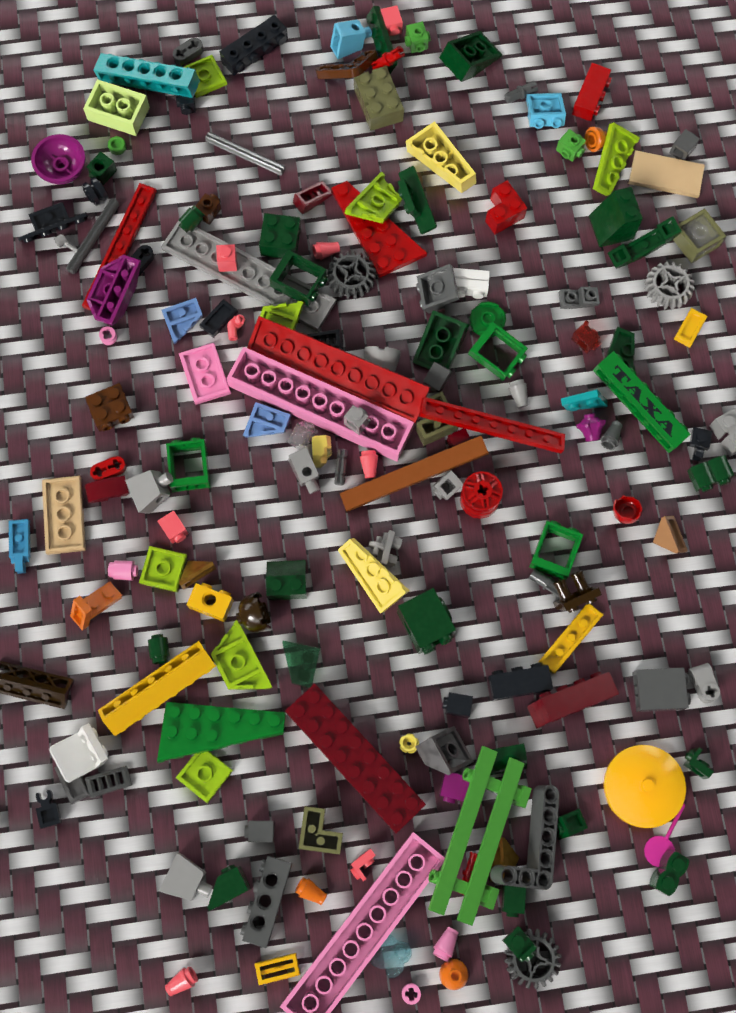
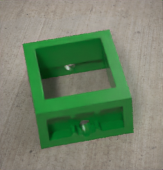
M492 321L470 349L468 355L504 381L506 377L511 378L516 371L514 366L517 362L521 364L527 357L525 352L528 348ZM493 334L518 352L504 372L479 354V351Z
M191 438L190 441L173 440L171 443H166L168 471L173 477V482L170 483L172 492L211 488L205 440ZM201 450L203 476L176 479L174 453Z
M546 521L529 567L536 568L559 579L565 578L566 581L583 534L579 533V530L575 528H565L557 521ZM547 532L574 541L565 567L539 558Z

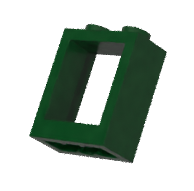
M287 250L269 280L270 287L297 301L304 302V305L309 307L311 302L316 301L319 294L318 291L326 285L328 277L325 268ZM293 265L317 277L307 295L282 283Z

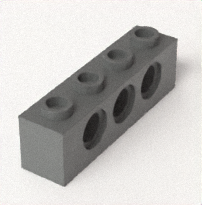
M267 856V860H262L259 871L263 873L260 881L256 880L253 889L256 896L254 902L250 901L247 909V914H250L248 923H243L240 935H243L242 941L263 948L268 947L292 867L291 862ZM271 873L275 874L278 878L275 886L268 885L266 881L267 876ZM262 895L270 896V906L264 907L261 905L260 898ZM256 916L264 918V927L257 928L254 925V918Z

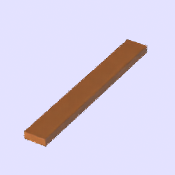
M478 436L339 494L348 512L488 455L489 452L482 436Z

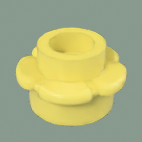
M406 734L400 738V749L404 753L412 754L416 752L415 746L419 745V741L413 734Z

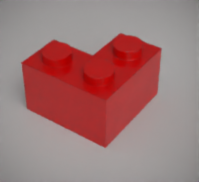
M508 180L492 188L490 200L495 207L487 210L485 222L496 235L524 219L527 206Z

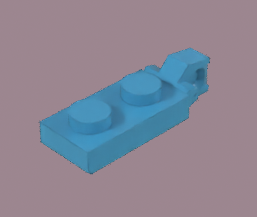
M29 519L9 521V558L11 563L15 564V572L18 574L26 573V563L30 562Z

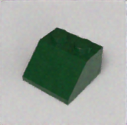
M306 560L267 562L266 596L268 600L307 599Z
M230 865L221 870L222 875L217 877L208 904L209 911L252 889L241 866L235 867V865Z

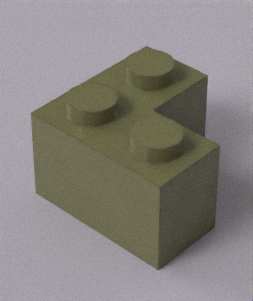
M443 392L428 397L448 403ZM424 419L416 423L415 431L423 446L456 432L458 427Z
M304 806L299 849L340 855L343 833L323 830L326 809Z

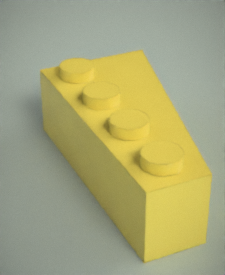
M435 121L406 140L408 153L459 192L463 193L476 184V173Z

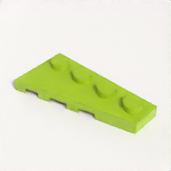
M614 122L609 124L593 185V190L605 196L612 193L620 177L621 170L625 168L628 157L634 151L635 143H638L640 139L637 135Z

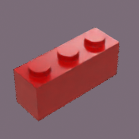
M591 63L571 115L591 121L594 115L597 116L601 107L598 103L599 101L603 102L606 95L604 89L609 87L612 77H609L611 69Z

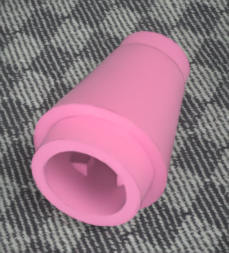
M447 927L433 948L435 950L433 954L448 962L449 958L453 956L459 932Z

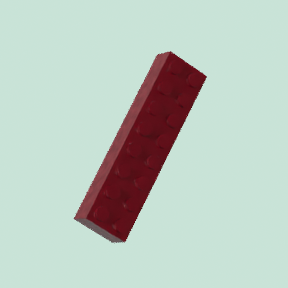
M315 683L285 710L293 722L395 834L426 805Z

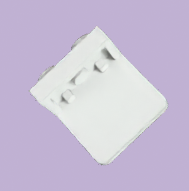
M89 723L82 726L78 733L52 745L49 749L63 778L68 783L103 766L108 759V752L105 746L99 743L98 733L95 728H91Z

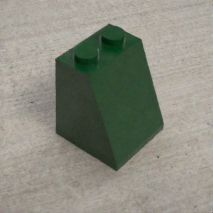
M632 187L613 191L589 215L599 248L633 240L643 219Z

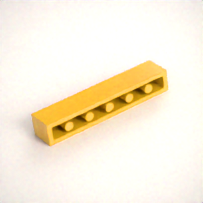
M198 641L98 709V713L104 724L116 736L124 732L136 721L141 720L152 710L160 707L162 703L176 696L178 692L192 685L201 676L209 673L216 665Z

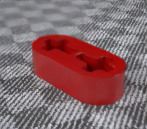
M115 456L93 465L90 469V475L95 481L112 478L123 474L127 466L123 458ZM116 462L120 464L119 469L114 467ZM98 469L103 471L101 477L95 475Z

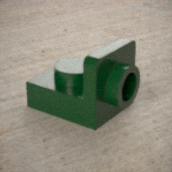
M700 747L690 749L685 755L686 762L684 766L703 780L710 778L714 772L709 768L710 765L701 759L697 760L703 749Z
M580 808L558 817L557 837L559 840L588 828Z
M516 926L502 940L521 962L524 960L528 962L536 955L535 950L537 946L519 926Z

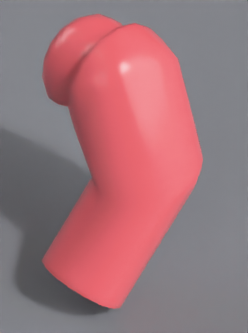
M241 314L234 316L227 324L230 341L238 340L237 330L245 322V317Z

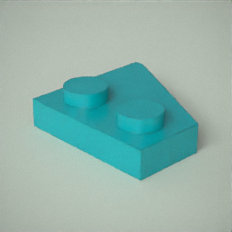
M598 390L561 398L562 406L569 411L608 407L607 399Z

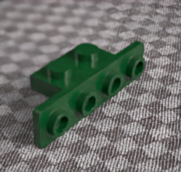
M411 166L399 172L398 193L405 201L403 206L406 213L411 214L415 218L422 235L437 228L416 168Z

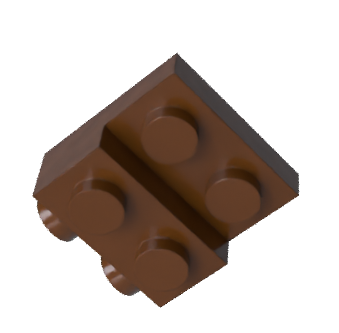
M120 383L85 397L99 432L108 431L113 426L128 423L134 418Z

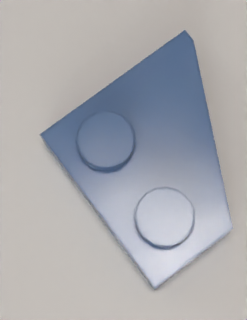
M196 298L162 309L174 344L203 317Z
M255 402L243 436L249 438L285 433L291 414Z

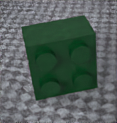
M264 213L259 242L260 255L283 258L287 250L297 254L301 233L300 217Z

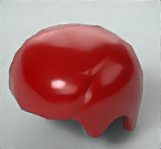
M623 495L621 498L615 499L613 514L620 523L631 524L642 516V506L636 498Z

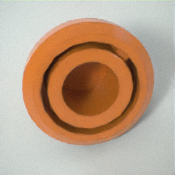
M589 127L584 138L587 148L591 152L602 149L607 132L599 127Z
M450 959L441 966L439 977L441 983L447 989L459 990L466 985L469 973L462 961Z

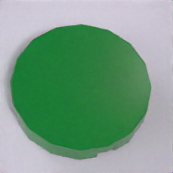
M489 301L481 302L471 311L470 326L479 336L483 334L492 321L504 329L506 314L496 303Z

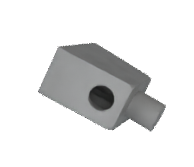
M307 447L290 454L288 461L300 486L306 485L309 494L319 491L320 488L316 482L319 474ZM303 472H309L310 476H304Z
M149 470L125 480L138 513L150 514L170 496L167 485L173 482V477L169 472L162 475L160 471Z
M177 853L159 891L192 901L197 893L208 898L213 886L203 881L207 873L183 854Z

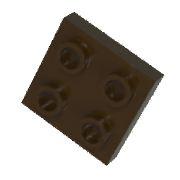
M582 570L570 575L578 590L576 592L570 593L565 578L553 583L560 597L553 604L555 609L562 610L563 612H574L580 609L579 605L586 603V605L597 601L596 597L602 595L598 587L588 586Z

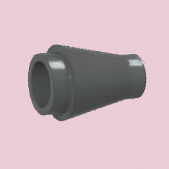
M613 421L601 437V445L604 448L614 450L619 445L622 429L620 422Z

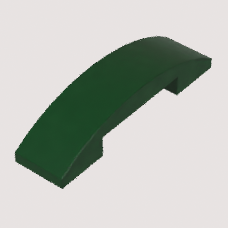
M672 216L658 224L656 229L627 245H620L608 252V255L617 269L651 254L673 240L682 231Z

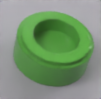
M119 136L112 137L108 141L109 151L114 155L123 154L126 150L124 139Z

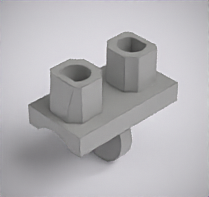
M389 530L388 533L384 532L382 537L377 536L375 542L370 541L368 546L373 549L372 555L377 556L376 559L383 566L393 567L396 565L398 558L390 554L391 548L398 550L401 547L402 539L395 536L394 531Z

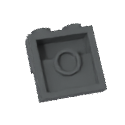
M448 264L417 276L418 283L416 287L421 296L419 303L422 310H425L428 314L432 313L433 310L444 309L446 304L459 300L452 265Z

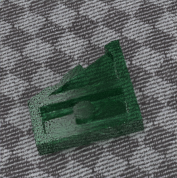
M283 641L282 644L292 684L310 688L313 685L320 648Z

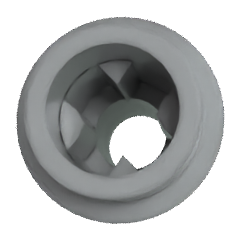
M524 379L510 382L509 390L517 407L528 406L527 383H524Z

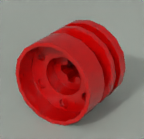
M484 471L475 472L467 477L460 495L461 507L466 514L473 518L482 519L495 513L503 494L502 484L499 479L490 472ZM479 490H481L482 492H486L485 495H483L482 493H478Z

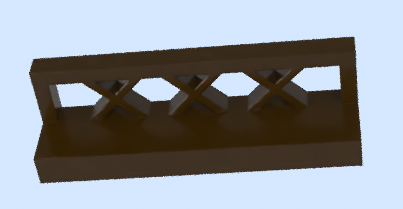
M0 661V668L9 671L0 673L1 694L61 709L66 708L68 693L74 684V679ZM26 674L28 677L20 678L17 675ZM42 678V679H46L47 681H46V682H43V683H40V682H37L36 680ZM59 683L66 684L65 688L56 687L55 685Z

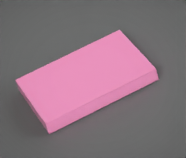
M214 343L179 353L195 405L231 394Z

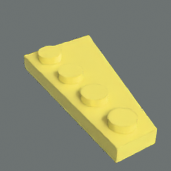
M355 538L349 539L338 549L380 613L385 612L410 591Z

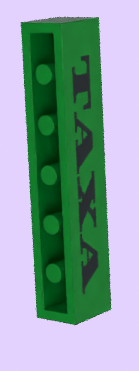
M613 351L593 369L594 373L668 453L673 451L691 435L687 427L675 418V414L662 404V400L649 390V386L637 377L636 372L624 363V359L619 354Z

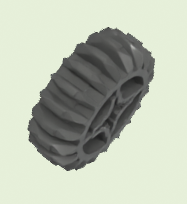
M347 251L345 256L340 253L339 258L334 257L333 262H330L329 269L327 270V281L330 282L329 287L334 288L333 292L335 294L339 292L340 297L345 294L347 299L350 296L356 299L358 294L363 297L364 292L369 293L370 288H373L374 281L376 280V270L373 268V263L369 262L368 256L363 258L362 253L356 255L355 251L352 255H349ZM359 267L365 272L366 276H363L362 273L358 271ZM337 274L341 275V278L344 279V283H342L337 278Z
M528 928L527 936L537 946L535 956L542 961L537 960L534 964H531V961L526 962V975L522 974L516 963L517 957L512 951H504L505 954L510 955V958L504 959V962L511 963L506 970L508 972L515 971L511 978L514 980L519 976L517 982L519 985H522L526 980V988L529 989L531 982H533L534 988L538 989L539 981L543 987L547 986L546 978L550 982L554 981L550 974H559L558 971L554 970V966L561 967V963L556 962L555 959H559L562 956L559 953L554 954L559 949L558 945L551 946L555 941L554 938L551 937L546 941L548 933L544 932L540 937L539 929H536L533 935L531 928ZM539 941L547 948L549 959L540 955ZM539 965H548L543 973L533 976Z

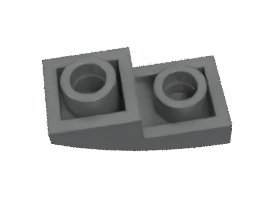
M580 287L578 290L561 289L558 292L560 309L587 308L600 304L598 287Z

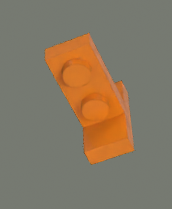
M110 581L84 599L81 596L75 598L70 617L83 631L89 626L92 618L122 599V594Z

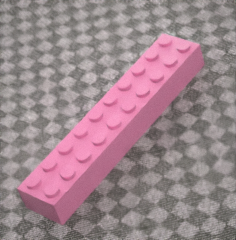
M245 347L241 350L227 377L229 387L369 450H375L376 453L398 462L413 431L414 422ZM353 405L357 408H363L368 413L369 419H371L360 435L344 425V415Z
M412 832L288 994L280 1008L286 1013H331L429 883L428 877L431 870L438 871L445 857Z

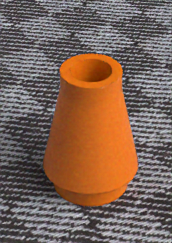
M302 877L295 889L298 897L320 905L323 904L327 896L309 878L305 879Z

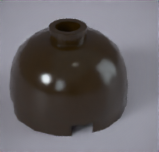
M260 592L244 597L238 607L239 613H236L238 623L243 624L250 632H261L271 629V626L267 625L271 623L266 603H261L259 599L262 597Z

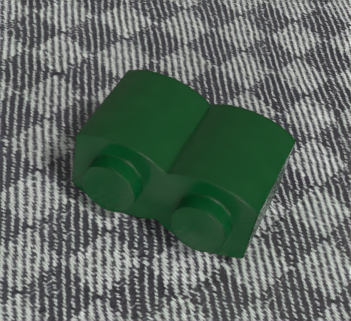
M725 455L695 465L687 471L696 492L702 490L703 493L712 490L713 485L719 484L723 486L730 483V479L734 476Z
M667 850L661 857L659 868L653 872L649 885L662 894L671 896L678 887L679 877L686 872L689 866V859L677 851Z

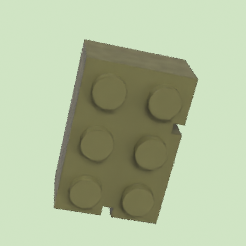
M387 66L374 69L371 74L367 71L354 77V90L370 131L403 121L404 108Z

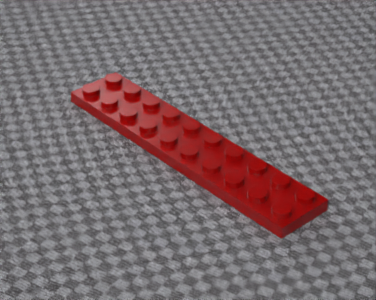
M258 316L247 347L252 351L414 423H417L419 418L421 400L423 397L428 396L431 388L262 316Z

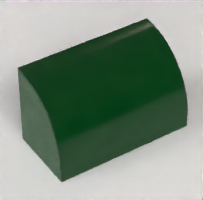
M524 743L492 749L498 753L490 776L504 773L509 757L525 763L523 770L527 769Z

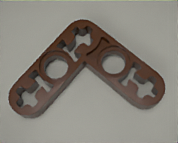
M367 50L347 64L321 65L315 69L317 78L357 77L372 66V62L377 60L378 57L376 50Z

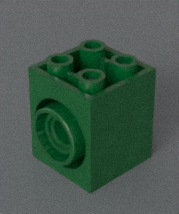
M434 588L398 605L397 614L418 654L423 652L426 655L435 650L436 645L441 643L443 646L452 641L456 629L452 623L451 614L443 599L438 597Z

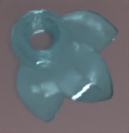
M389 935L381 945V950L373 957L371 964L379 969H387L388 978H394L402 973L404 964L411 959L412 950L406 942H398L394 936ZM401 949L405 950L403 957L398 956V951Z

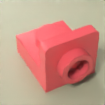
M371 848L351 863L353 868L350 871L357 880L361 878L365 881L367 879L359 868L363 866L366 869L374 862L373 857L376 855Z

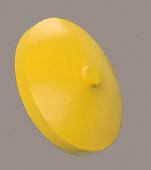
M636 745L626 748L610 761L605 771L603 786L607 803L615 815L627 824L639 828L662 826L671 821L684 804L686 782L682 769L670 754L660 748L650 745Z

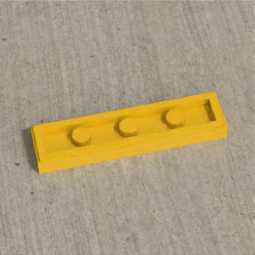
M591 604L585 605L538 662L542 663L543 666L548 665L549 671L555 674L603 614Z

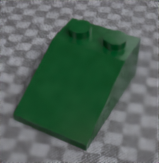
M481 31L449 41L439 58L452 71L455 77L463 82L473 78L498 60L502 54Z
M433 310L412 362L427 369H430L433 363L437 362L450 370L470 324Z

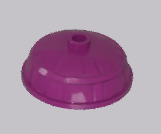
M55 134L42 139L35 146L31 156V163L35 173L49 183L60 185L75 180L81 174L86 160L85 151L80 142L64 134Z

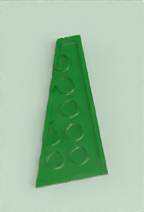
M166 702L157 763L175 758H183L184 756L218 750L235 744H244L252 740L283 735L286 713Z

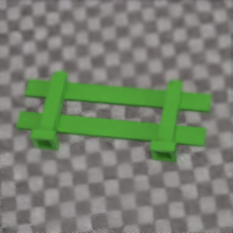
M485 746L481 748L475 769L466 768L463 772V780L470 784L441 871L433 869L428 877L429 882L436 884L428 910L444 916L453 890L464 895L457 921L473 926L479 905L491 910L494 909L500 889L486 885L511 805L526 808L532 788L518 785L525 763L510 757L502 781L491 777L490 774L498 752ZM486 789L496 793L497 797L470 880L466 882L458 879L457 875Z

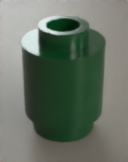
M193 205L192 208L189 207L179 218L181 222L179 226L186 233L188 231L193 232L203 221L202 218L205 215Z
M163 634L152 635L151 639L148 640L149 656L152 664L167 663L168 657H170L168 638L163 637Z

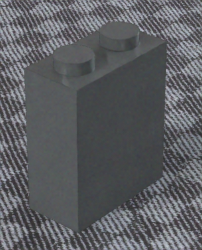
M684 668L642 669L632 672L636 712L672 711L689 708L691 697L690 693H687L688 674L685 673Z

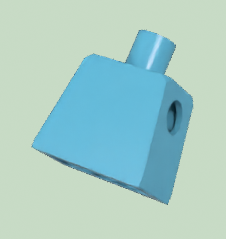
M359 20L334 23L330 47L336 58L341 59L360 51L363 48L364 40L372 37L371 28L369 26L363 28Z

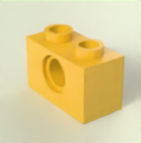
M196 583L186 604L188 608L225 622L234 602L233 598L230 597L231 594L224 590L219 592L212 590L213 587L206 583L201 585ZM209 597L216 598V602L213 605L206 604Z

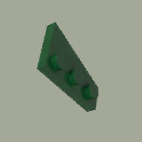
M617 327L606 357L614 351L624 359V363L629 368L635 371V333Z

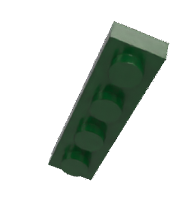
M373 6L367 14L366 20L371 28L372 38L380 58L383 53L392 51L393 47L380 7ZM397 60L394 62L392 66H387L390 74L397 66Z

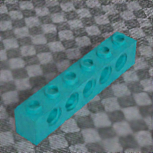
M101 53L93 69L97 78L107 83L181 95L189 98L194 97L200 82L196 70L189 67H178L176 65L150 62L143 59L138 60L113 54Z

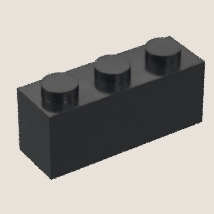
M542 663L530 665L531 668L523 669V666L511 668V672L506 673L503 670L493 671L492 675H489L487 678L492 702L551 691L553 685L548 665L543 666Z

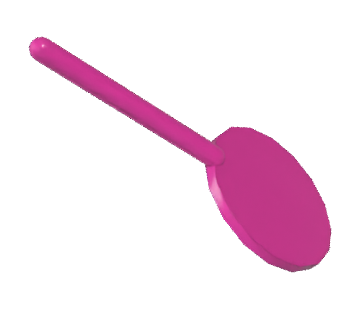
M683 804L681 810L675 816L665 837L654 836L646 842L644 854L651 865L659 867L663 854L669 849L675 851L669 837L685 808V804Z

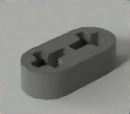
M191 38L173 50L175 63L184 65L201 55L203 52L202 41L199 38Z

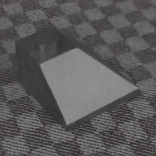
M455 726L415 746L425 765L447 775L474 762Z

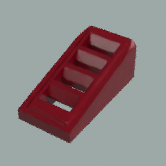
M321 181L295 193L293 204L301 214H305L331 197L333 192Z

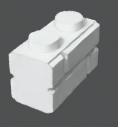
M453 268L460 298L465 297V295L473 296L475 299L487 297L490 271Z

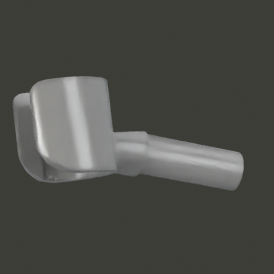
M59 234L54 238L58 247H62L65 244L66 247L75 253L78 250L67 241L64 235Z

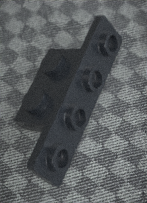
M63 202L28 214L35 231L18 237V240L29 243L34 241V237L40 234L42 237L52 234L51 230L56 228L61 231L69 228L68 224L75 222L76 225L83 223L88 215L85 212L69 218Z

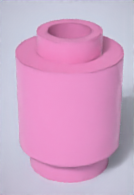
M115 560L109 563L108 576L114 580L133 581L134 577L138 576V565H135L134 561Z

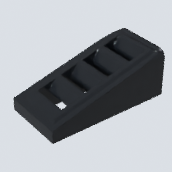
M339 329L305 334L317 340L321 339L324 343H326V338H329V345L344 350L343 334Z

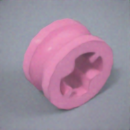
M107 326L100 330L99 337L102 343L112 345L116 342L117 334L112 327ZM111 333L112 337L106 339L104 335Z
M413 983L406 984L402 989V998L407 1004H416L421 997L420 989ZM408 988H413L414 992H417V996H413V1000H409V997L405 995L406 990L409 992Z

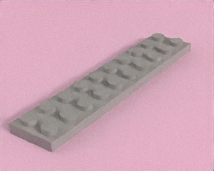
M178 220L161 246L162 250L268 306L297 303V300L270 287L269 278L275 271V267L236 248L237 271L219 272L216 245L230 244L198 227L193 232L188 231L186 233L179 226L181 222ZM288 274L282 281V283L305 295L312 288ZM318 291L319 294L315 302H311L309 307L303 306L298 322L316 331L320 330L336 304L335 298L321 291Z

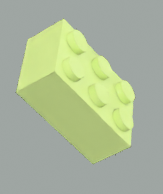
M97 79L83 109L88 121L137 136L150 107L146 95Z

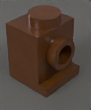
M205 193L197 205H195L205 215L202 219L208 225L211 224L221 210L220 200L214 194L209 196Z

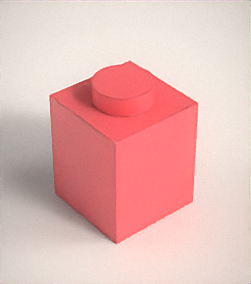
M398 6L381 9L389 36L401 34L403 21Z
M235 244L216 245L219 272L237 271Z
M175 511L158 520V523L172 544L183 541L186 535L189 534Z

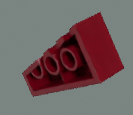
M599 671L590 675L591 679L587 681L581 678L573 682L574 686L568 687L566 684L557 688L556 693L551 694L548 691L539 695V700L527 706L536 729L618 695L619 692L610 672L602 674Z

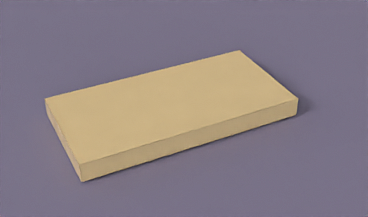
M635 150L628 184L698 198L705 165Z
M81 476L42 480L46 554L86 551Z

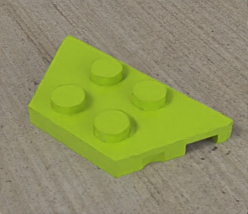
M380 172L346 208L345 214L383 224L401 204L402 198L394 190L392 184H388L385 181V174Z
M297 301V303L291 304L283 303L277 306H263L260 316L295 330L304 302Z
M236 620L228 633L221 639L219 645L211 653L228 690L273 688L246 634Z

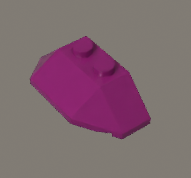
M122 255L119 259L100 268L86 299L95 320L113 326L123 318L137 287L141 265L140 260Z

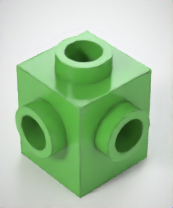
M423 21L406 25L405 44L410 48L411 53L427 50L428 42L431 41L429 31L425 29Z
M568 129L558 141L556 151L565 159L573 162L585 152L586 140L580 134H576L571 129Z

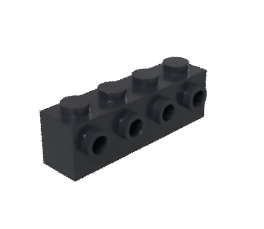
M274 14L219 51L221 62L233 76L244 71L246 67L256 63L265 54H269L274 48L284 44L288 40L287 28Z

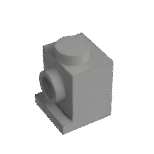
M354 405L344 415V425L358 435L371 421L368 413L363 408H357Z
M450 470L433 485L435 488L433 493L440 500L442 498L448 500L463 486V483ZM444 483L449 485L448 490L443 489Z

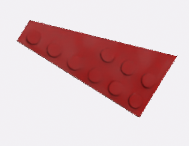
M348 181L331 188L333 196L366 256L373 263V268H375L379 278L427 256V252L389 218L382 224L346 215V208L360 194Z

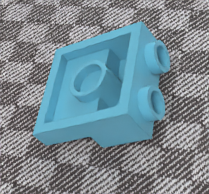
M561 93L527 94L529 127L540 129L543 126H552L553 128H559L565 125L566 111Z

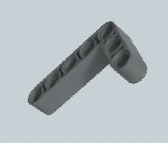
M538 785L533 790L527 868L495 865L490 872V877L494 883L547 890L552 886L559 808V791L555 786Z

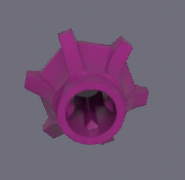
M595 413L585 414L584 419L579 424H576V428L583 433L585 441H595L601 439V430L606 421L596 417Z

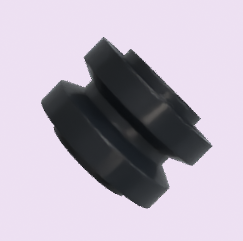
M95 177L90 179V184L87 182L82 184L83 192L95 206L100 204V199L103 201L108 199L106 189Z

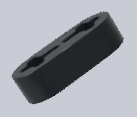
M148 245L140 246L131 256L141 261L139 275L143 273L154 259V252ZM142 253H149V256H143Z

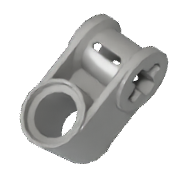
M709 663L688 669L689 678L695 687L700 701L711 703L720 696V688ZM711 691L712 695H706L705 692Z

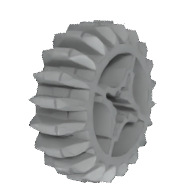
M675 261L671 265L668 262H665L664 265L659 263L657 267L654 266L651 272L647 274L644 289L648 292L647 298L652 297L651 303L657 302V307L663 305L664 310L668 306L671 310L675 307L679 309L691 299L695 288L693 286L695 280H691L692 274H687L688 268L682 269V264L675 266ZM660 278L661 284L657 287L656 279ZM679 285L682 286V293H681V294H679V292H678V291H679V289H678Z

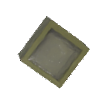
M704 208L678 224L682 233L675 237L673 241L692 264L720 247L726 235Z

